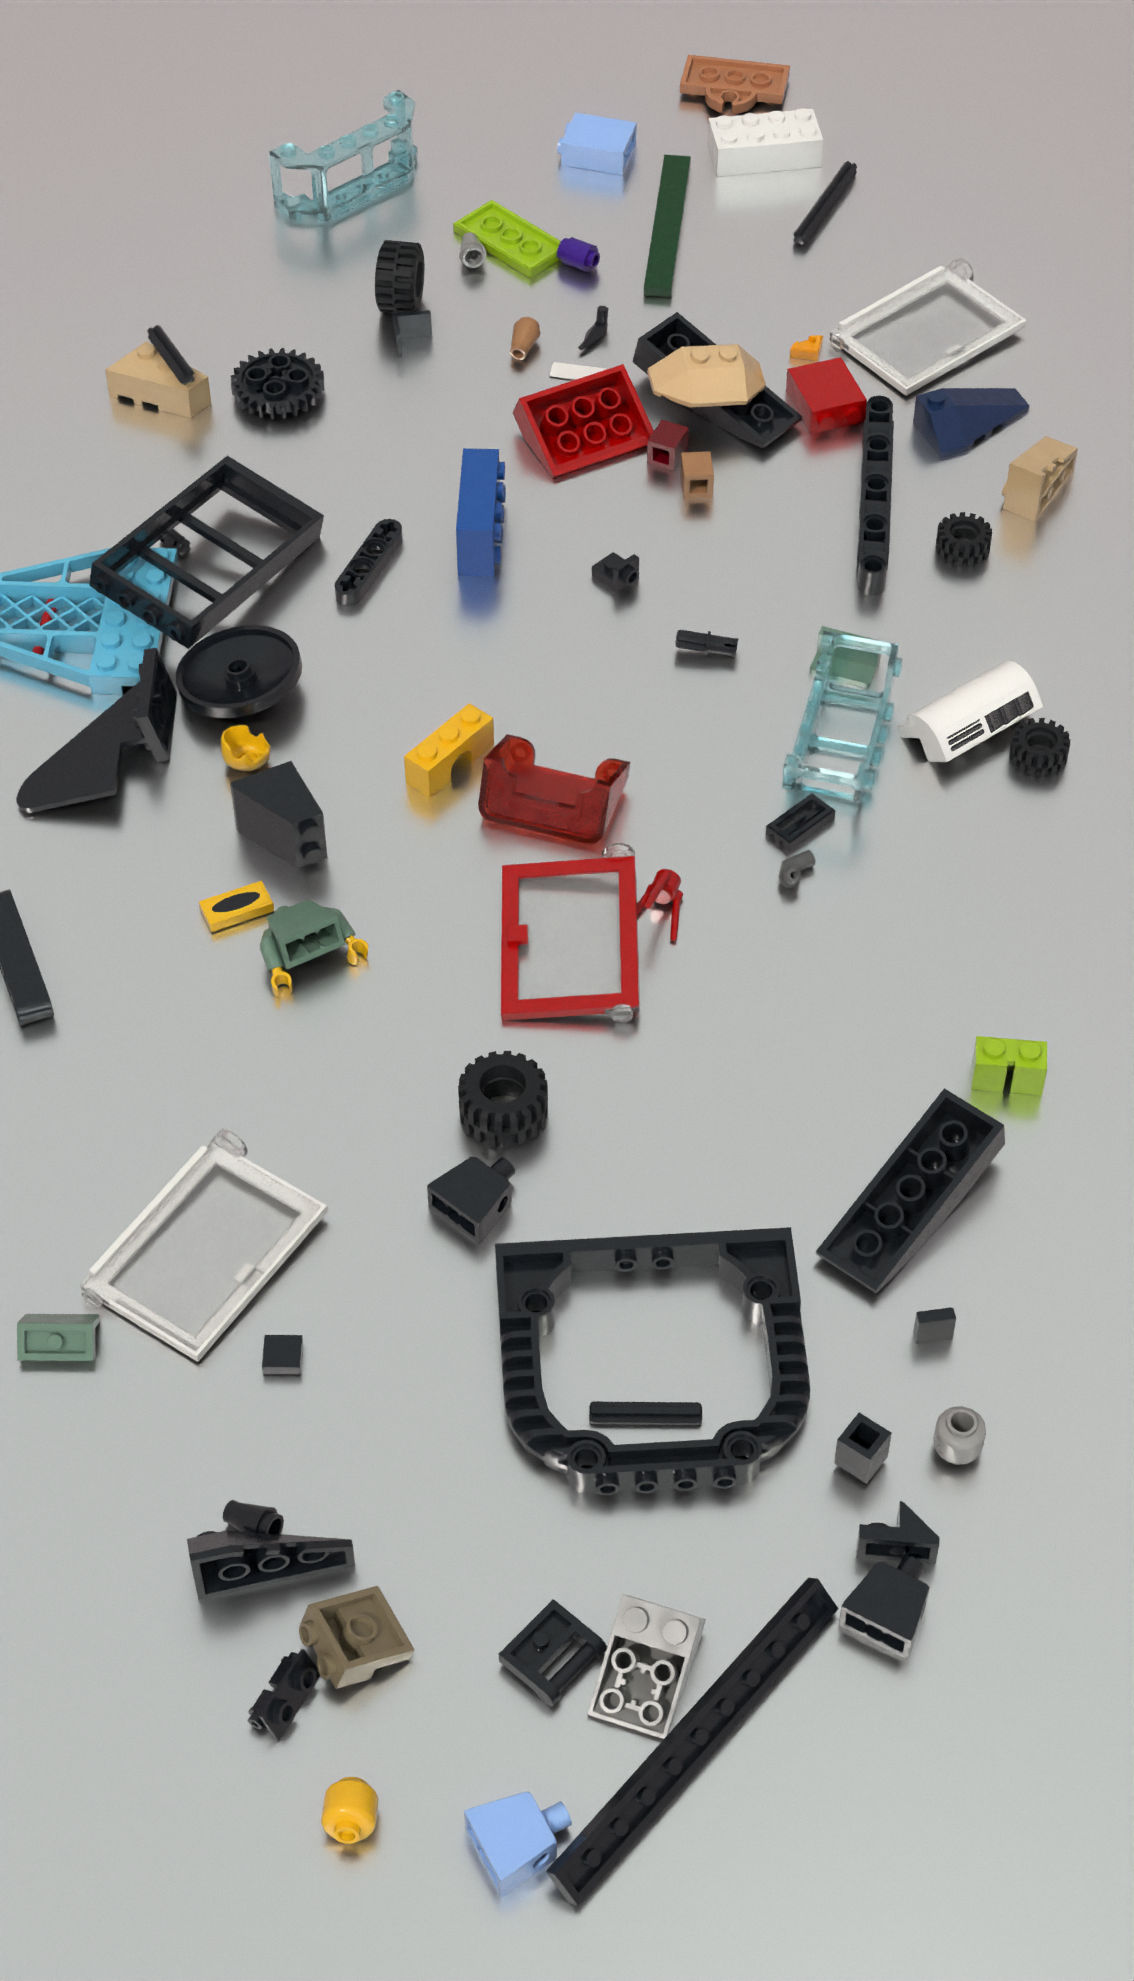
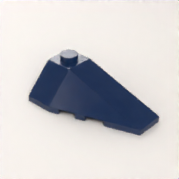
M941 388L916 396L913 424L938 456L943 458L968 450L973 446L974 441L981 436L984 438L992 434V429L998 425H1006L1028 411L1029 404L1016 388Z

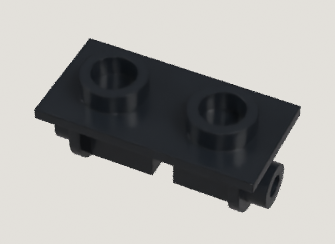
M301 1649L298 1654L291 1652L289 1656H284L281 1659L280 1665L268 1682L271 1687L276 1688L275 1691L264 1689L255 1704L248 1711L250 1714L249 1724L257 1729H262L265 1725L275 1740L278 1741L320 1676L318 1668L305 1649Z

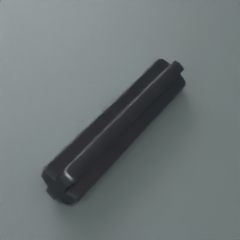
M158 325L154 328L150 327L147 331L149 334L148 339L179 382L183 385H186L188 382L192 383L195 379L193 376L194 371L162 327Z
M593 1401L589 1406V1420L591 1424L700 1425L702 1423V1405L699 1402Z

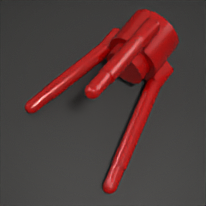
M661 869L656 873L652 884L648 885L645 894L637 903V915H639L644 906L646 909H650L654 902L667 904L669 901H672L670 939L674 942L677 940L680 902L683 897V892L678 890L681 878L670 869Z

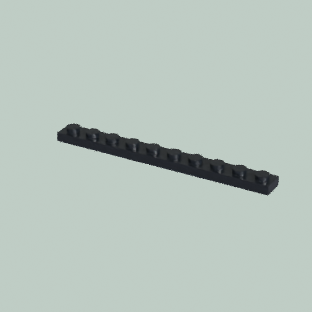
M808 1577L547 1869L546 1873L569 1903L574 1905L581 1903L839 1608L819 1579Z

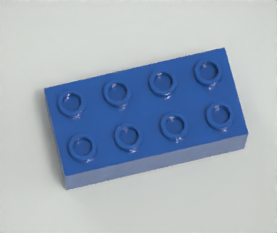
M463 448L456 523L458 576H494L495 564H501V546H497V543H502L503 525L500 523H504V505L502 503H505L506 485L500 482V480H505V462H499V449Z

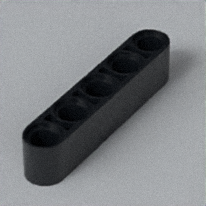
M8 889L0 892V971L18 1022L22 1026L52 1017L54 1012L11 890Z

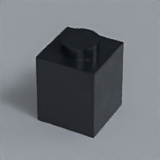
M859 1412L837 1439L834 1464L867 1484L888 1457L892 1432Z

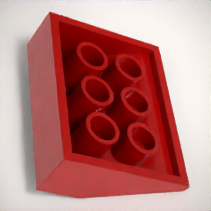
M624 364L518 399L512 412L523 438L553 479L648 446V439L654 432Z

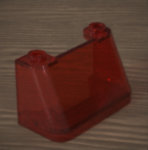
M506 734L484 758L478 809L481 816L492 823L582 844L592 845L602 839L627 782L631 762L608 758L603 760L597 767L595 779L534 765L536 755L533 744L525 738Z

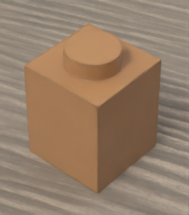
M711 451L681 453L680 477L683 499L713 498L714 472Z

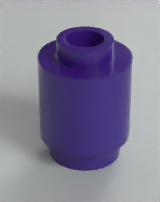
M571 237L569 239L564 238L558 246L557 257L565 265L584 272H590L599 263L600 254L598 253L597 246Z

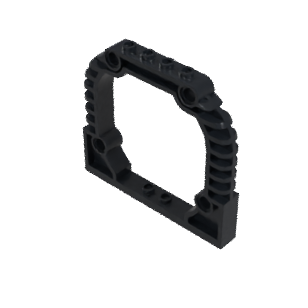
M791 1227L495 1244L506 1416L512 1431L521 1442V1445L529 1453L543 1460L547 1467L567 1474L568 1483L574 1490L586 1494L613 1495L624 1491L651 1493L658 1489L675 1488L680 1491H689L696 1487L709 1486L726 1489L734 1485L747 1484L757 1478L760 1472V1463L779 1453L781 1448L797 1434L809 1406L810 1378L800 1312L801 1297ZM717 1265L719 1277L730 1283L742 1294L741 1311L743 1316L754 1324H760L762 1328L770 1398L755 1420L727 1423L717 1431L713 1439L614 1445L607 1436L597 1431L567 1430L549 1411L542 1389L539 1337L547 1335L554 1328L555 1300L571 1285V1273L609 1270L627 1272L645 1268L664 1270L670 1267ZM735 1456H746L748 1459L740 1460L735 1458ZM586 1464L591 1465L593 1467L589 1469H583L579 1466Z

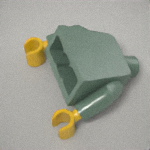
M305 900L290 907L281 906L277 908L274 914L266 918L269 928L263 932L260 951L268 972L273 974L271 984L273 994L276 997H279L277 986L280 984L288 985L290 993L293 992L291 976L282 971L284 967L288 970L345 945V942L348 945L347 960L350 964L357 965L358 957L356 952L361 953L367 960V942L362 939H355V931L342 912L336 908L322 907L311 900Z

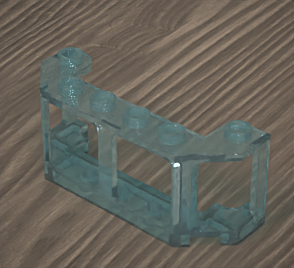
M400 90L391 92L383 99V108L390 114L364 125L356 131L321 146L308 154L291 143L283 144L270 151L274 207L289 219L300 220L301 214L318 215V221H330L414 178L415 162H417L418 151L417 147L413 145L412 134L415 101ZM397 135V138L391 140V151L388 152L389 162L374 169L373 148ZM361 153L362 175L328 191L327 170ZM280 165L286 169L311 170L312 200L305 194L292 197L282 192Z
M823 631L820 642L821 655L816 663L815 678L792 754H787L785 759L782 788L854 800L853 802L861 803L864 801L866 790H873L876 771L872 770L873 766L879 767L882 748L878 746L879 743L885 744L888 725L884 724L885 721L891 722L894 703L890 702L894 677H900L903 658H898L899 644ZM845 647L889 656L884 691L877 693L832 684L830 675L835 648ZM834 703L877 711L878 714L869 746L817 736L816 732L824 705ZM813 750L865 759L864 763H860L857 775L807 766L810 753ZM806 778L849 786L854 789V794L807 786L802 783V780Z

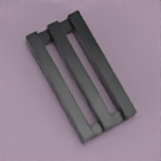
M811 793L766 826V834L769 837L774 835L775 841L778 844L785 843L784 848L790 851L835 818L836 810ZM814 805L816 806L814 809H812V810H811L810 812H808L807 814L804 813V812H806L807 810H809L811 807H813ZM796 819V822H794L792 825H790L789 827H787L785 830H781V829L784 828L786 825H788L789 823H791L793 820Z

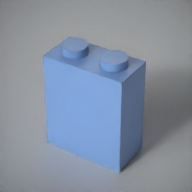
M575 112L571 123L568 122L566 124L564 137H560L557 152L561 154V165L623 176L636 147L637 122Z

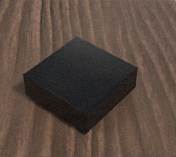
M950 1307L916 1312L913 1330L915 1343L920 1344L953 1339L956 1323L954 1309Z
M265 1335L262 1360L263 1374H301L302 1335Z

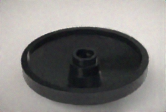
M260 625L232 627L202 639L186 652L176 670V684L181 699L193 711L217 718L241 717L267 709L287 696L300 679L302 660L295 641L281 630Z

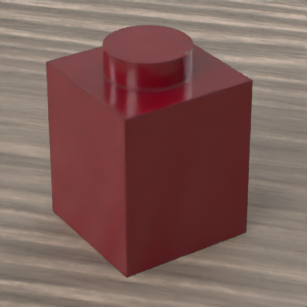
M661 420L648 439L647 463L675 471L681 461V453L688 451L689 427Z

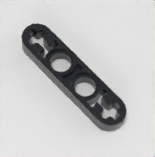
M384 519L375 525L335 582V597L338 603L351 606L363 599L402 543V525L399 521ZM372 550L383 551L381 554L378 555L369 554V552ZM358 569L369 570L366 574L355 573Z

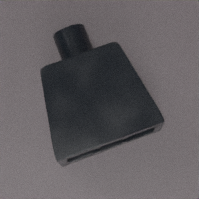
M470 1157L427 1185L428 1207L480 1244L511 1205L512 1191L509 1179L515 1174V1168L503 1157L499 1158L491 1167L477 1157Z
M904 1556L897 1569L884 1562L876 1563L843 1602L839 1625L908 1660L926 1608L930 1589L927 1583L919 1580L924 1571V1565L912 1556Z

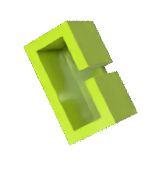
M976 1036L972 1059L971 1090L1003 1092L1006 1073L1009 1070L1013 1071L1010 1093L1042 1095L1047 1073V1042Z

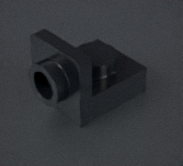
M612 552L592 566V576L616 593H619L639 579V557L633 554L624 560Z

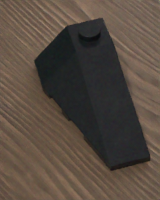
M228 1530L221 1532L207 1531L187 1539L198 1600L355 1566L352 1539Z

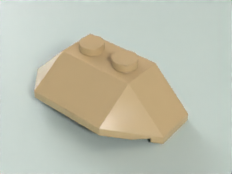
M738 344L681 347L649 367L647 371L654 395L664 396L673 402L690 408L746 405L759 392L764 390L766 386L760 363Z

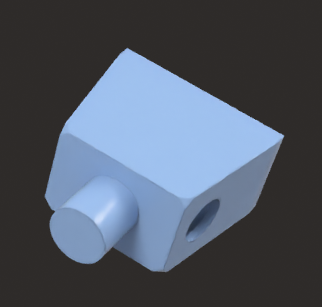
M530 1792L519 1793L464 1811L465 1829L501 1897L513 1891L555 1860L557 1857V1842L553 1834L572 1825L569 1813L561 1801L540 1811Z

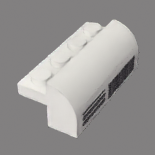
M1007 660L995 668L983 672L972 681L960 685L949 694L932 701L931 704L909 714L907 716L908 720L897 727L901 738H920L928 762H948L1039 710L1043 705L1030 675L1019 664Z

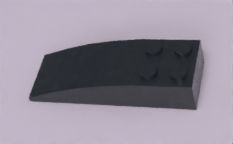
M676 312L638 338L632 362L648 375L649 367L681 347L716 344L681 314ZM767 386L746 405L690 408L717 427L761 448L766 447L800 422L803 417Z
M944 1088L819 1246L816 1254L877 1293L942 1225L1005 1145L1004 1124Z

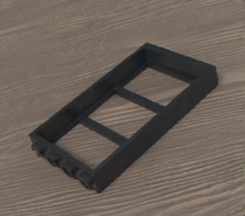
M227 455L95 560L91 566L89 586L120 605L123 609L136 615L148 625L153 626L172 640L189 649L320 538L324 515ZM222 490L293 535L263 560L191 514ZM182 523L253 569L225 593L221 594L156 553L150 547L178 524ZM141 557L206 598L212 604L193 620H190L118 573L136 558Z

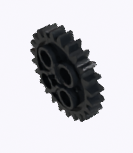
M272 348L269 349V354L258 351L257 358L248 355V362L240 361V368H234V375H231L232 395H234L235 403H240L241 409L249 408V414L259 411V417L261 418L266 413H269L271 419H274L276 414H281L283 418H286L288 412L297 416L298 409L307 412L308 404L315 406L316 399H321L322 391L325 390L324 372L321 371V365L315 364V358L313 357L307 359L305 352L297 356L295 349L290 351V353H285L284 348H281L279 353H275Z

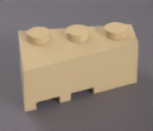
M147 341L105 369L109 397L118 399L120 396L132 398L134 404L143 405L144 402L158 405V410L188 418H193L211 405L208 376L191 367L194 371V381L192 383L188 382L186 385L181 384L156 348Z
M1045 436L1009 464L1008 478L1002 490V496L1005 497L1003 509L1035 522L1074 472L1078 448Z

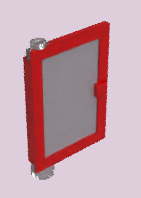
M613 843L606 846L602 851V858L502 865V1021L611 1013L613 1020L617 1022L630 1021L633 1017V1012H640L635 850L625 843Z

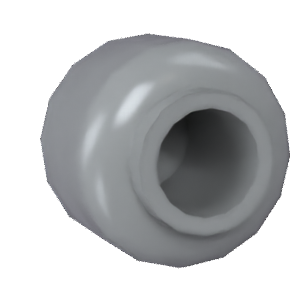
M958 1406L945 1410L938 1417L933 1437L935 1450L941 1458L956 1465L968 1464L974 1461L981 1454L986 1436L985 1422L980 1414L967 1407Z

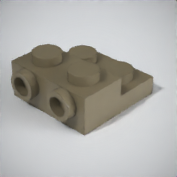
M378 1586L309 1604L299 1626V1635L302 1643L306 1647L312 1646L318 1656L317 1668L320 1676L324 1680L331 1679L336 1689L372 1678L375 1669L409 1660L415 1650Z

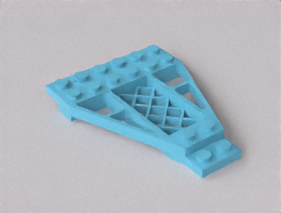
M111 548L0 573V606L4 605L7 607L0 612V656L91 688L92 694L123 695L125 686H135L140 682L139 664L143 662L144 650L157 648L160 653L163 633L148 625L128 610L123 609L103 594L98 593L89 584L69 583L71 572L91 568L92 563ZM150 548L177 565V549ZM141 557L136 558L118 573L169 606L174 578ZM62 575L58 582H32ZM48 599H54L53 601L46 604V601ZM32 606L37 608V610L28 615L24 612ZM54 607L58 611L65 607L68 611L58 616L50 608ZM93 608L98 610L97 613L90 617L85 614ZM46 611L52 620L40 626L37 622L41 620L43 613ZM15 616L19 618L18 621L11 625L6 622ZM76 618L81 621L72 627L67 624ZM35 646H41L45 649L43 655L34 653L32 650ZM53 652L93 654L90 669L84 670L52 659Z

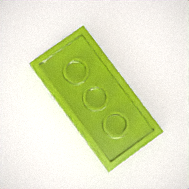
M493 200L453 223V231L462 237L469 232L476 234L488 253L529 278L534 277L560 260L557 257L560 240Z

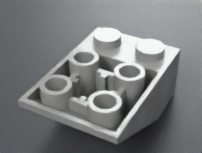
M623 1594L587 1715L664 1739L669 1734L696 1656L706 1619Z

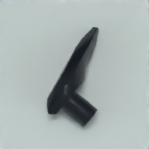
M597 307L596 322L586 332L584 341L578 347L580 350L597 342L606 332L608 327V307Z

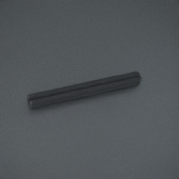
M847 161L842 165L793 233V241L796 244L805 245L856 175L857 165L855 163L851 164Z

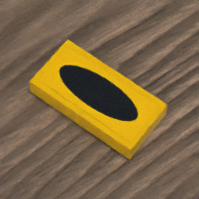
M261 880L199 901V908L210 931L214 932L273 912L274 903Z

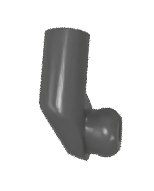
M807 850L782 861L778 878L783 886L794 888L801 880V871L814 866L816 863L813 853Z

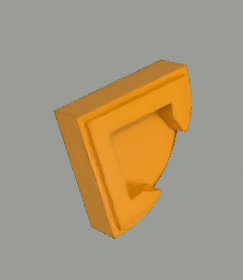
M812 335L809 336L808 340L800 343L798 341L795 342L790 349V357L818 361L823 344V336Z

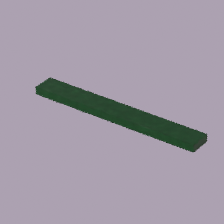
M664 155L644 282V295L671 297L691 156Z

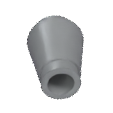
M469 232L462 237L459 258L465 266L470 268L479 267L485 261L487 252L476 234Z

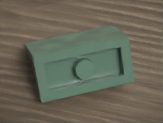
M822 626L818 634L817 653L810 666V673L869 688L880 665L882 641Z
M25 1314L17 1323V1361H93L96 1358L95 1328L100 1322L99 1314Z

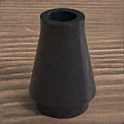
M231 1500L223 1511V1521L242 1532L281 1534L283 1529V1516L278 1514L274 1507Z

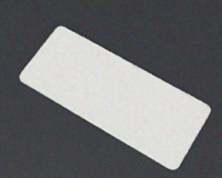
M554 362L549 376L576 380L607 369Z

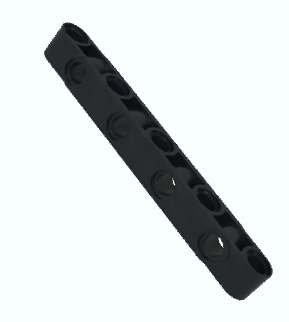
M873 396L868 399L862 439L857 586L860 592L870 596L878 595L884 591L889 559L894 420H892L893 403L885 396Z

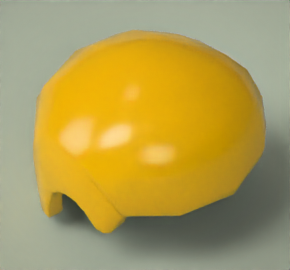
M247 725L231 726L223 731L221 736V754L228 766L239 771L250 772L260 769L268 762L271 746L263 733L255 736L251 734Z

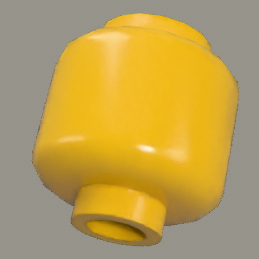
M345 1777L331 1784L326 1790L321 1818L324 1831L338 1842L344 1844H352L369 1837L373 1833L376 1824L379 1801L376 1791L366 1781L358 1777Z

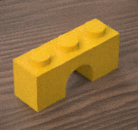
M468 703L404 756L406 783L428 798H431L451 781L452 766L459 755L474 762L494 745L493 717Z

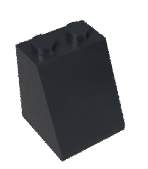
M292 761L230 782L235 825L239 833L297 869L328 858L323 812Z

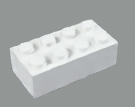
M800 108L793 111H772L760 114L747 113L737 116L722 115L709 118L708 148L717 177L822 167L824 140L813 109Z

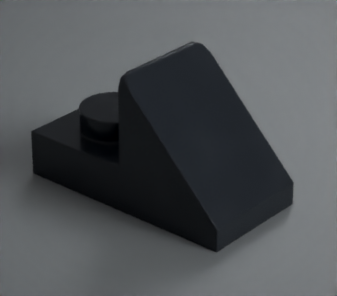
M900 1501L897 1527H890L884 1523L859 1525L856 1558L901 1561L904 1556H912L921 1563L936 1564L940 1537L903 1501Z

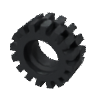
M960 512L959 517L955 513L950 514V519L944 517L942 523L940 522L938 525L935 546L937 554H940V558L942 560L948 558L947 563L950 565L958 562L957 567H962L963 563H967L968 567H972L973 562L979 565L982 563V559L986 560L990 553L992 529H990L988 522L984 523L983 517L980 516L978 519H975L976 514L970 513V516L967 517L965 512ZM960 538H963V539H968V540H970V541H962V540H959V539H960Z
M1034 718L1028 719V724L1023 721L1019 723V728L1015 727L1012 734L1009 757L1010 760H1013L1012 764L1015 768L1020 766V772L1025 773L1026 770H1029V776L1035 777V772L1040 773L1041 778L1046 777L1047 772L1053 776L1056 775L1057 770L1061 772L1064 769L1068 759L1071 739H1069L1068 731L1064 732V727L1061 724L1055 727L1056 721L1050 720L1048 724L1044 723L1045 718H1039V722L1035 723ZM1042 745L1049 748V750H1037L1031 746Z

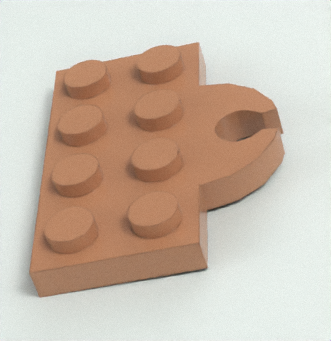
M688 55L680 81L679 93L691 96H705V102L708 106L720 113L724 110V102H732V114L742 113L751 109L756 101L767 104H782L790 75V65Z

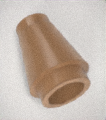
M522 317L519 321L515 322L510 355L514 359H525L540 337V325L535 319Z

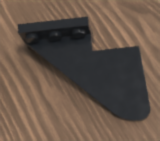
M157 648L144 650L143 662L139 664L140 682L27 777L20 787L16 802L23 812L32 813L116 795L122 748L125 746L144 743L148 751L151 750L156 762L169 761L177 691Z

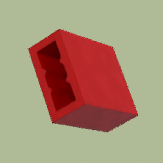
M841 357L787 369L786 393L797 412L803 416L802 420L810 434L864 423L867 399Z

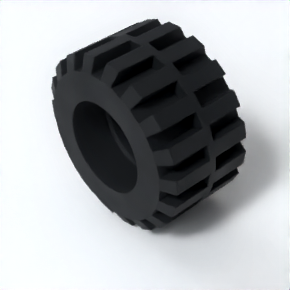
M385 240L378 253L375 271V299L380 312L403 313L418 310L422 299L425 271L424 253L420 243Z
M494 1051L489 1052V1056L486 1058L481 1055L475 1058V1064L469 1063L465 1067V1074H461L459 1078L460 1120L465 1125L466 1132L468 1134L474 1133L475 1140L480 1143L486 1140L488 1146L493 1147L497 1143L503 1144V1147H511V1143L514 1142L518 1145L525 1143L526 1137L533 1139L537 1135V1129L542 1130L544 1127L545 1118L548 1116L547 1080H545L543 1069H538L537 1062L533 1059L527 1061L526 1055L521 1053L515 1056L511 1055V1051H504L503 1054H497ZM502 1095L517 1098L509 1102H496L490 1100L491 1098Z

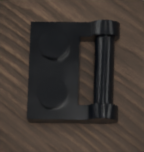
M552 1599L498 1655L501 1664L533 1689L545 1704L553 1706L561 1698L560 1692L593 1658L599 1659L606 1652L607 1645L601 1637ZM575 1639L582 1644V1647L550 1680L541 1674Z

